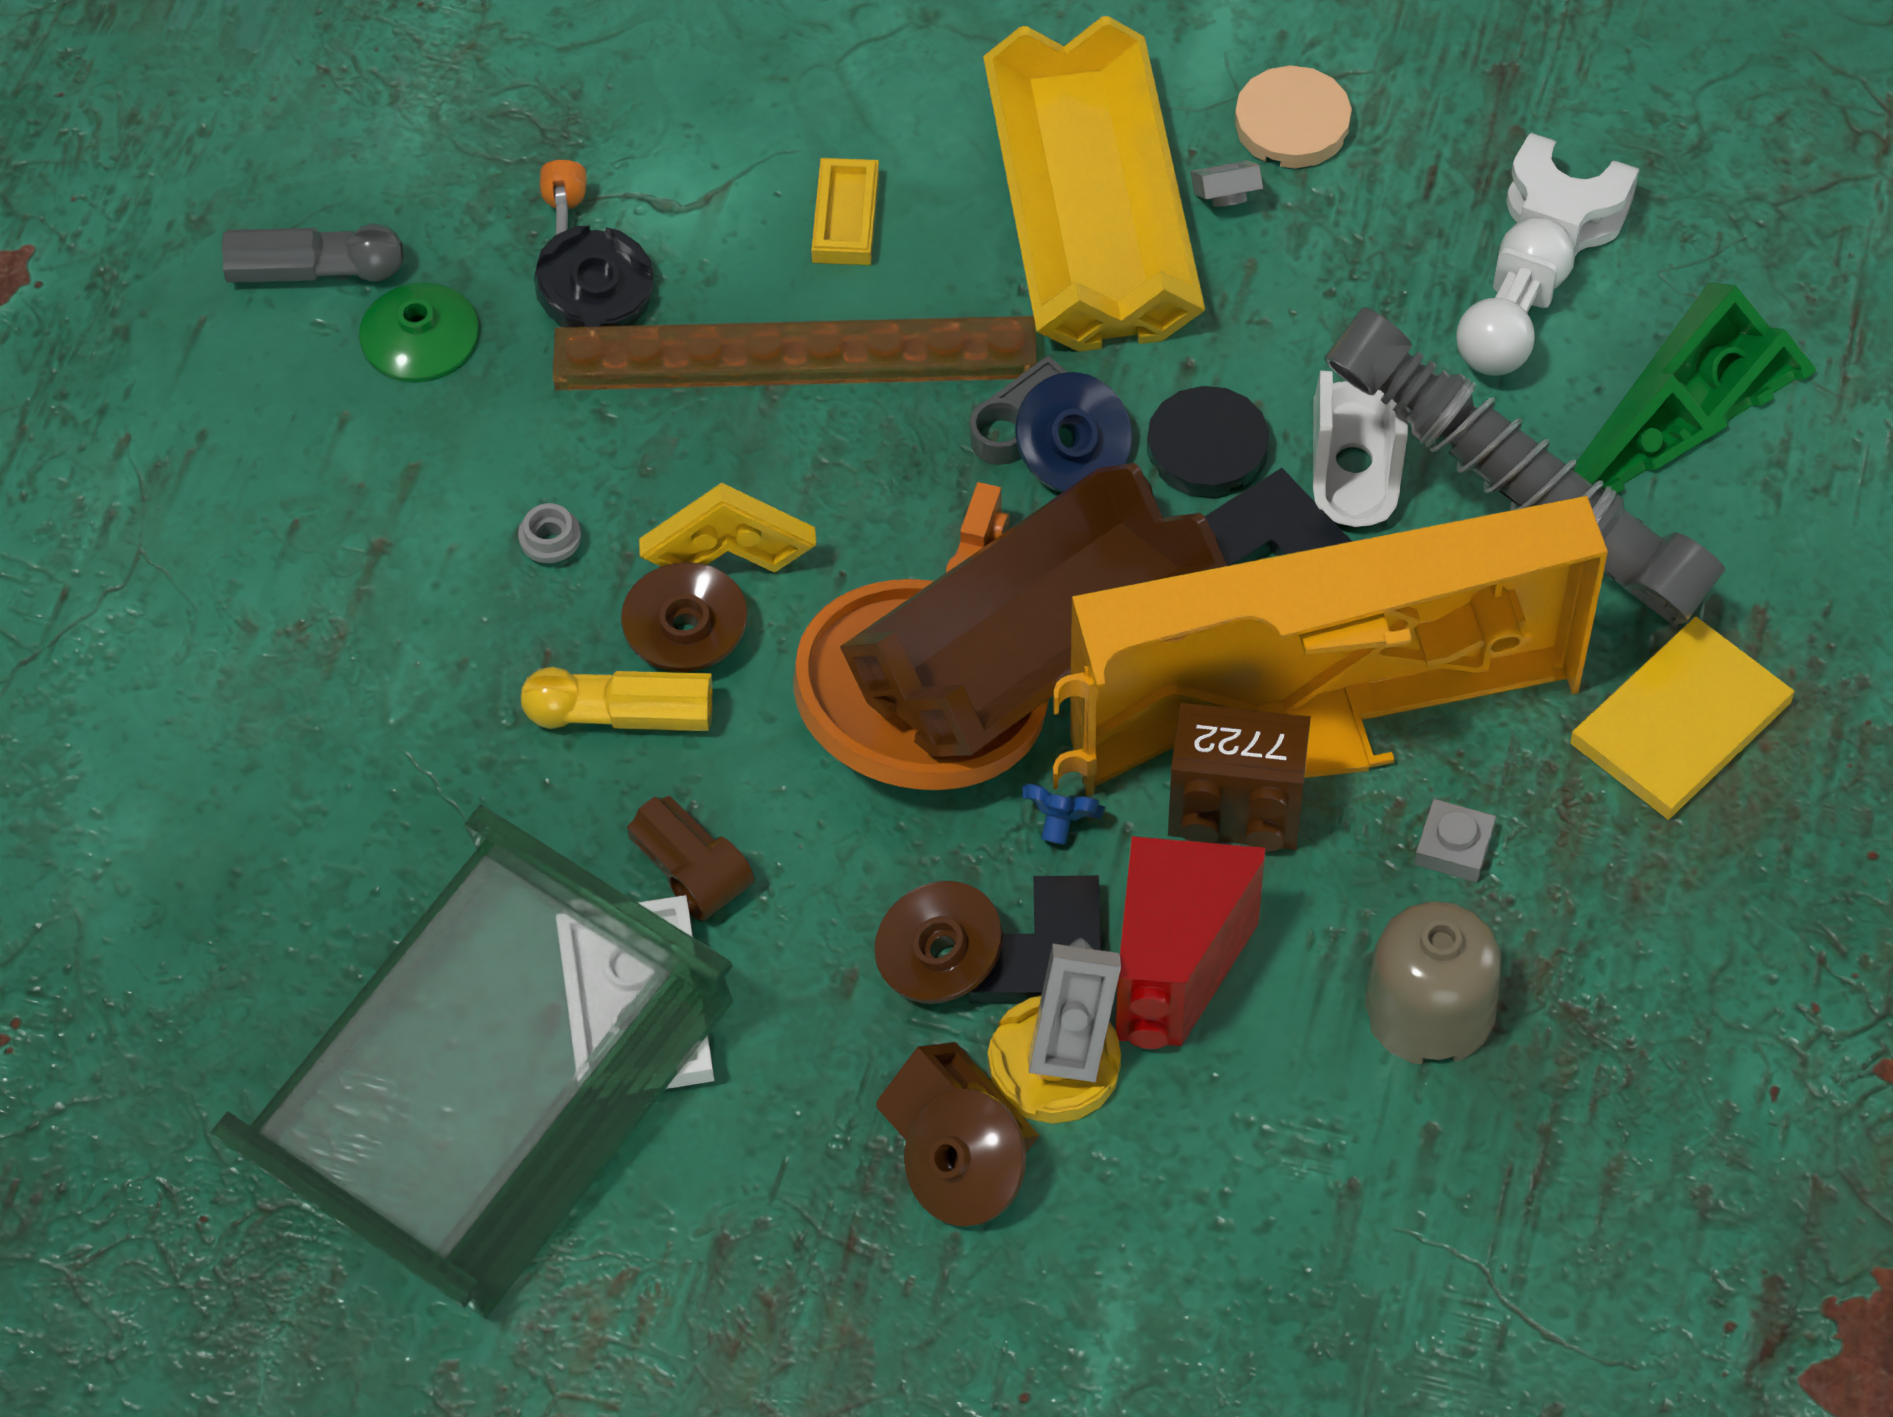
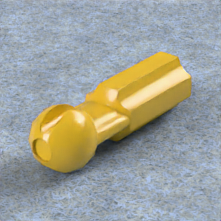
M557 667L541 668L525 680L521 689V707L536 726L547 729L565 727L569 723L611 724L613 728L709 731L713 709L712 674L616 671L613 675L571 674L566 669Z

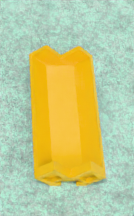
M1109 16L1099 18L1065 46L1028 26L1019 27L986 53L983 59L1036 331L1078 352L1102 349V339L1137 335L1139 344L1161 342L1204 312L1205 306L1145 36Z

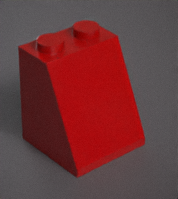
M1132 836L1120 948L1121 970L1117 983L1116 1032L1118 1041H1129L1131 1044L1144 1049H1158L1166 1045H1183L1259 924L1265 848Z

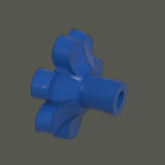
M1023 785V798L1031 799L1038 806L1041 813L1046 814L1041 836L1042 840L1066 845L1072 820L1077 821L1081 817L1101 819L1106 808L1099 805L1100 801L1095 798L1080 795L1066 797L1052 794L1040 785Z

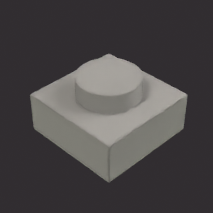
M1248 160L1190 171L1194 194L1204 199L1212 198V205L1215 207L1246 202V192L1263 189L1260 165Z
M1433 799L1416 851L1414 865L1478 882L1493 834L1496 816Z

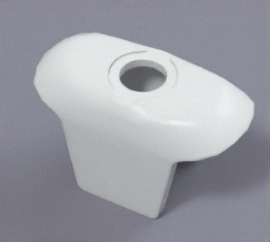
M1320 370L1313 400V491L1315 503L1319 509H1322L1338 524L1359 527L1385 521L1396 508L1400 493L1408 436V421L1405 418L1408 412L1405 409L1400 414L1393 411L1392 409L1396 402L1392 399L1387 405L1380 401L1384 395L1380 390L1375 395H1368L1347 381L1333 383V371ZM1356 447L1368 453L1372 464L1363 472L1351 473L1343 470L1338 465L1336 456L1345 448Z

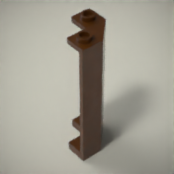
M1136 463L1101 467L841 645L840 648L867 704L884 718L895 712L918 732L915 734L914 742L930 756L973 755L1054 695L1056 683L1061 678L1071 675L1072 596L1225 567L1227 564L1218 546L1217 537L1203 514L1195 513L1162 517L1153 497L1151 485Z

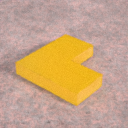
M720 483L639 538L640 557L661 567L680 562L708 565L729 551L774 573L816 546L814 526L724 483Z

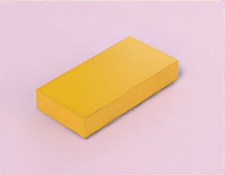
M820 158L811 248L812 263L871 265L879 184V160Z

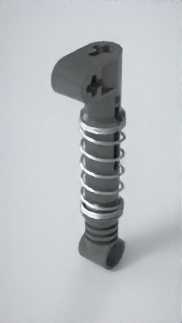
M1366 307L1360 309L1324 356V360L1330 368L1352 386L1368 395H1375L1378 390L1383 392L1384 395L1380 401L1386 405L1391 399L1396 402L1392 410L1397 414H1400L1403 409L1409 412L1405 420L1411 424L1412 435L1420 440V443H1425V447H1430L1432 452L1442 450L1451 443L1453 446L1448 453L1458 460L1457 471L1459 473L1468 470L1473 471L1485 481L1484 492L1486 494L1499 491L1512 501L1511 510H1516V506H1519L1517 509L1588 496L1608 550L1604 573L1673 626L1688 621L1725 572L1723 564L1712 553L1681 533L1674 532L1661 538L1645 526L1640 519H1636L1625 510L1624 499L1616 494L1615 490H1611L1610 486L1602 489L1604 486L1603 481H1597L1592 485L1574 471L1577 465L1576 460H1571L1565 464L1547 450L1550 444L1549 439H1544L1537 443L1520 429L1523 424L1522 418L1516 419L1511 423L1493 409L1496 403L1494 397L1489 398L1477 408L1474 405L1472 395L1476 388L1475 383H1471L1470 379H1467L1460 373L1449 375L1444 370L1437 376L1433 372L1437 366L1430 360L1424 366L1421 363L1424 357L1422 353L1417 351L1414 356L1408 353L1412 343L1400 329L1373 310Z

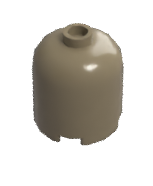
M1436 901L1409 906L1389 920L1375 944L1366 984L1365 1008L1370 1018L1372 1034L1390 1053L1413 1064H1422L1424 1058L1442 1060L1453 1057V1060L1456 1062L1464 1060L1483 1046L1495 1024L1501 973V952L1492 929L1476 913L1455 903Z

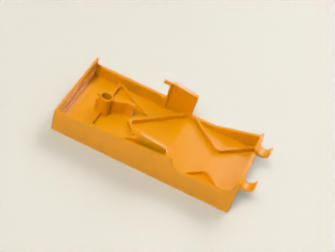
M1588 496L1072 596L1071 675L1061 678L1056 683L1053 707L1054 714H1058L1061 702L1070 697V739L1074 750L1061 754L1055 760L1053 765V790L1058 789V782L1064 774L1079 772L1086 796L1094 795L1096 786L1174 748L1180 702L1311 716L1304 778L1365 772L1369 771L1371 767L1394 763L1392 752L1373 755L1362 722L1364 719L1567 679L1572 695L1578 694L1608 554Z

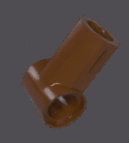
M670 795L664 798L655 796L638 809L635 818L627 826L629 839L668 877L669 886L675 897L687 896L689 914L700 922L707 920L755 882L753 871L742 853L728 839L722 836L714 840Z

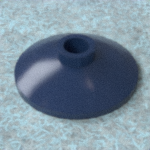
M1064 372L1052 375L1036 384L1027 393L1018 410L1015 433L1019 453L1029 471L1040 482L1053 490L1063 493L1097 468L1126 464L1132 445V429L1126 408L1117 394L1108 385L1093 376L1078 372ZM1060 427H1064L1071 432L1073 436L1071 447L1064 446L1060 441L1058 435Z

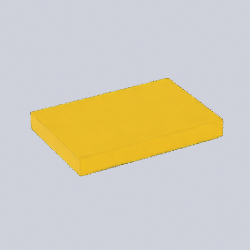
M1695 616L1572 731L1570 744L1669 820L1791 704L1795 691Z

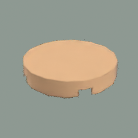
M1290 65L1268 69L1249 80L1238 95L1234 124L1239 141L1253 156L1265 162L1266 157L1281 161L1280 167L1296 169L1318 165L1337 154L1343 146L1344 138L1349 133L1352 108L1347 93L1332 77L1313 68Z

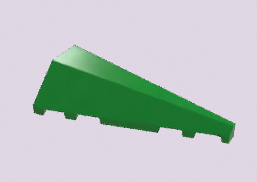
M1708 283L1577 460L1574 471L1592 485L1597 481H1603L1604 486L1602 489L1610 486L1611 490H1615L1617 494L1624 490L1623 484L1647 470H1657L1726 428L1728 426L1727 421L1752 406H1762L1774 398L1773 393L1791 382L1805 380L1816 371V367L1785 329L1771 328L1736 285Z

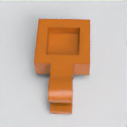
M977 482L960 530L958 550L955 556L948 562L946 573L1009 530L1010 514L1002 513L1001 487Z

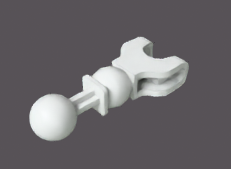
M1534 133L1529 134L1514 159L1511 172L1513 182L1509 187L1506 203L1511 217L1517 223L1505 234L1500 244L1493 288L1497 295L1495 298L1484 299L1472 305L1463 314L1457 327L1456 342L1459 353L1472 369L1485 375L1498 376L1511 373L1525 363L1532 352L1535 340L1533 323L1527 314L1531 305L1539 308H1547L1550 305L1554 289L1569 276L1573 269L1575 256L1579 251L1587 247L1606 244L1618 236L1634 198L1639 168L1618 161H1612L1600 176L1589 179L1569 177L1559 171L1551 160L1553 148L1557 142Z

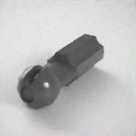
M376 223L361 226L356 231L318 232L316 228L227 230L223 232L222 240L223 272L226 282L316 280L319 276L357 275L363 280L378 282L390 278L399 271L404 256L403 243L397 233L386 225Z

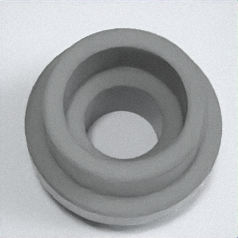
M546 503L532 508L526 514L519 527L518 537L522 551L529 558L541 563H556L567 559L577 550L581 541V532L577 519L567 509L558 504ZM546 535H558L552 539H542Z

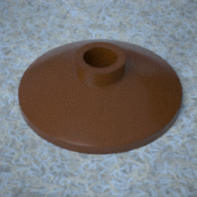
M693 562L668 564L644 575L630 589L622 607V629L630 648L645 662L669 671L688 672L700 670L723 660L740 643L747 626L746 601L734 580L714 567ZM682 625L695 626L689 630H677Z
M938 881L922 885L908 892L894 903L880 923L875 939V959L878 970L886 983L896 993L906 999L929 1004L954 1000L976 988L994 968L1003 944L1002 922L999 913L990 899L971 885L957 881ZM949 945L954 946L948 954L937 958L942 948Z
M954 1089L943 1092L932 1098L920 1109L909 1128L904 1149L906 1176L910 1188L921 1206L940 1221L956 1226H974L989 1222L1002 1214L1011 1205L1022 1185L1026 1168V1148L1021 1128L1011 1111L1000 1100L986 1092L975 1089ZM951 1147H954L958 1155V1162L954 1169H952L949 1161Z

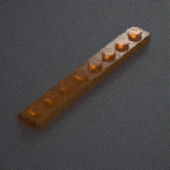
M1034 316L562 327L555 328L553 380L555 390L1016 379L1037 364Z

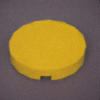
M1041 996L1029 998L1006 1012L998 1022L999 1027L993 1033V1037H991L987 1051L991 1082L1015 1109L1027 1119L1051 1124L1079 1120L1099 1109L1116 1088L1121 1068V1050L1117 1032L1109 1022L1096 1082L1029 1073L1028 1057Z

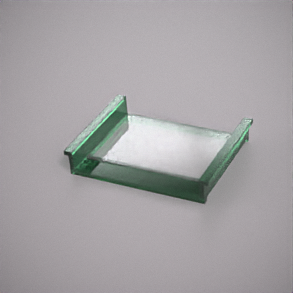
M480 804L464 823L476 849L468 861L253 1123L249 1126L227 1111L211 1130V1134L218 1141L464 1309L467 1305L470 1306L474 1312L486 1319L732 1005L733 999L725 976L733 966L731 961Z

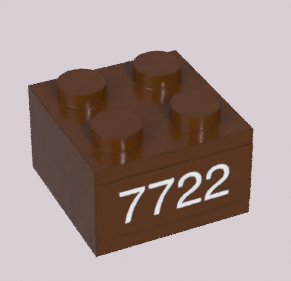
M1180 702L1171 767L1168 836L1182 837L1187 841L1213 843L1219 841L1246 844L1251 847L1265 848V851H1276L1280 848L1296 850L1311 716Z

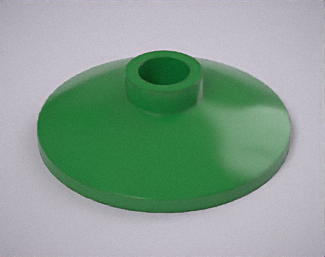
M412 283L386 292L367 309L359 329L361 349L369 364L386 377L411 383L433 381L456 371L470 358L479 339L478 319L470 302L459 292L444 285L434 283Z

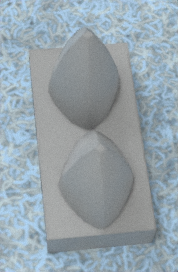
M1083 938L1076 939L1069 946L1052 944L1028 1057L1029 1073L1096 1082L1121 970L1120 953L1094 950Z

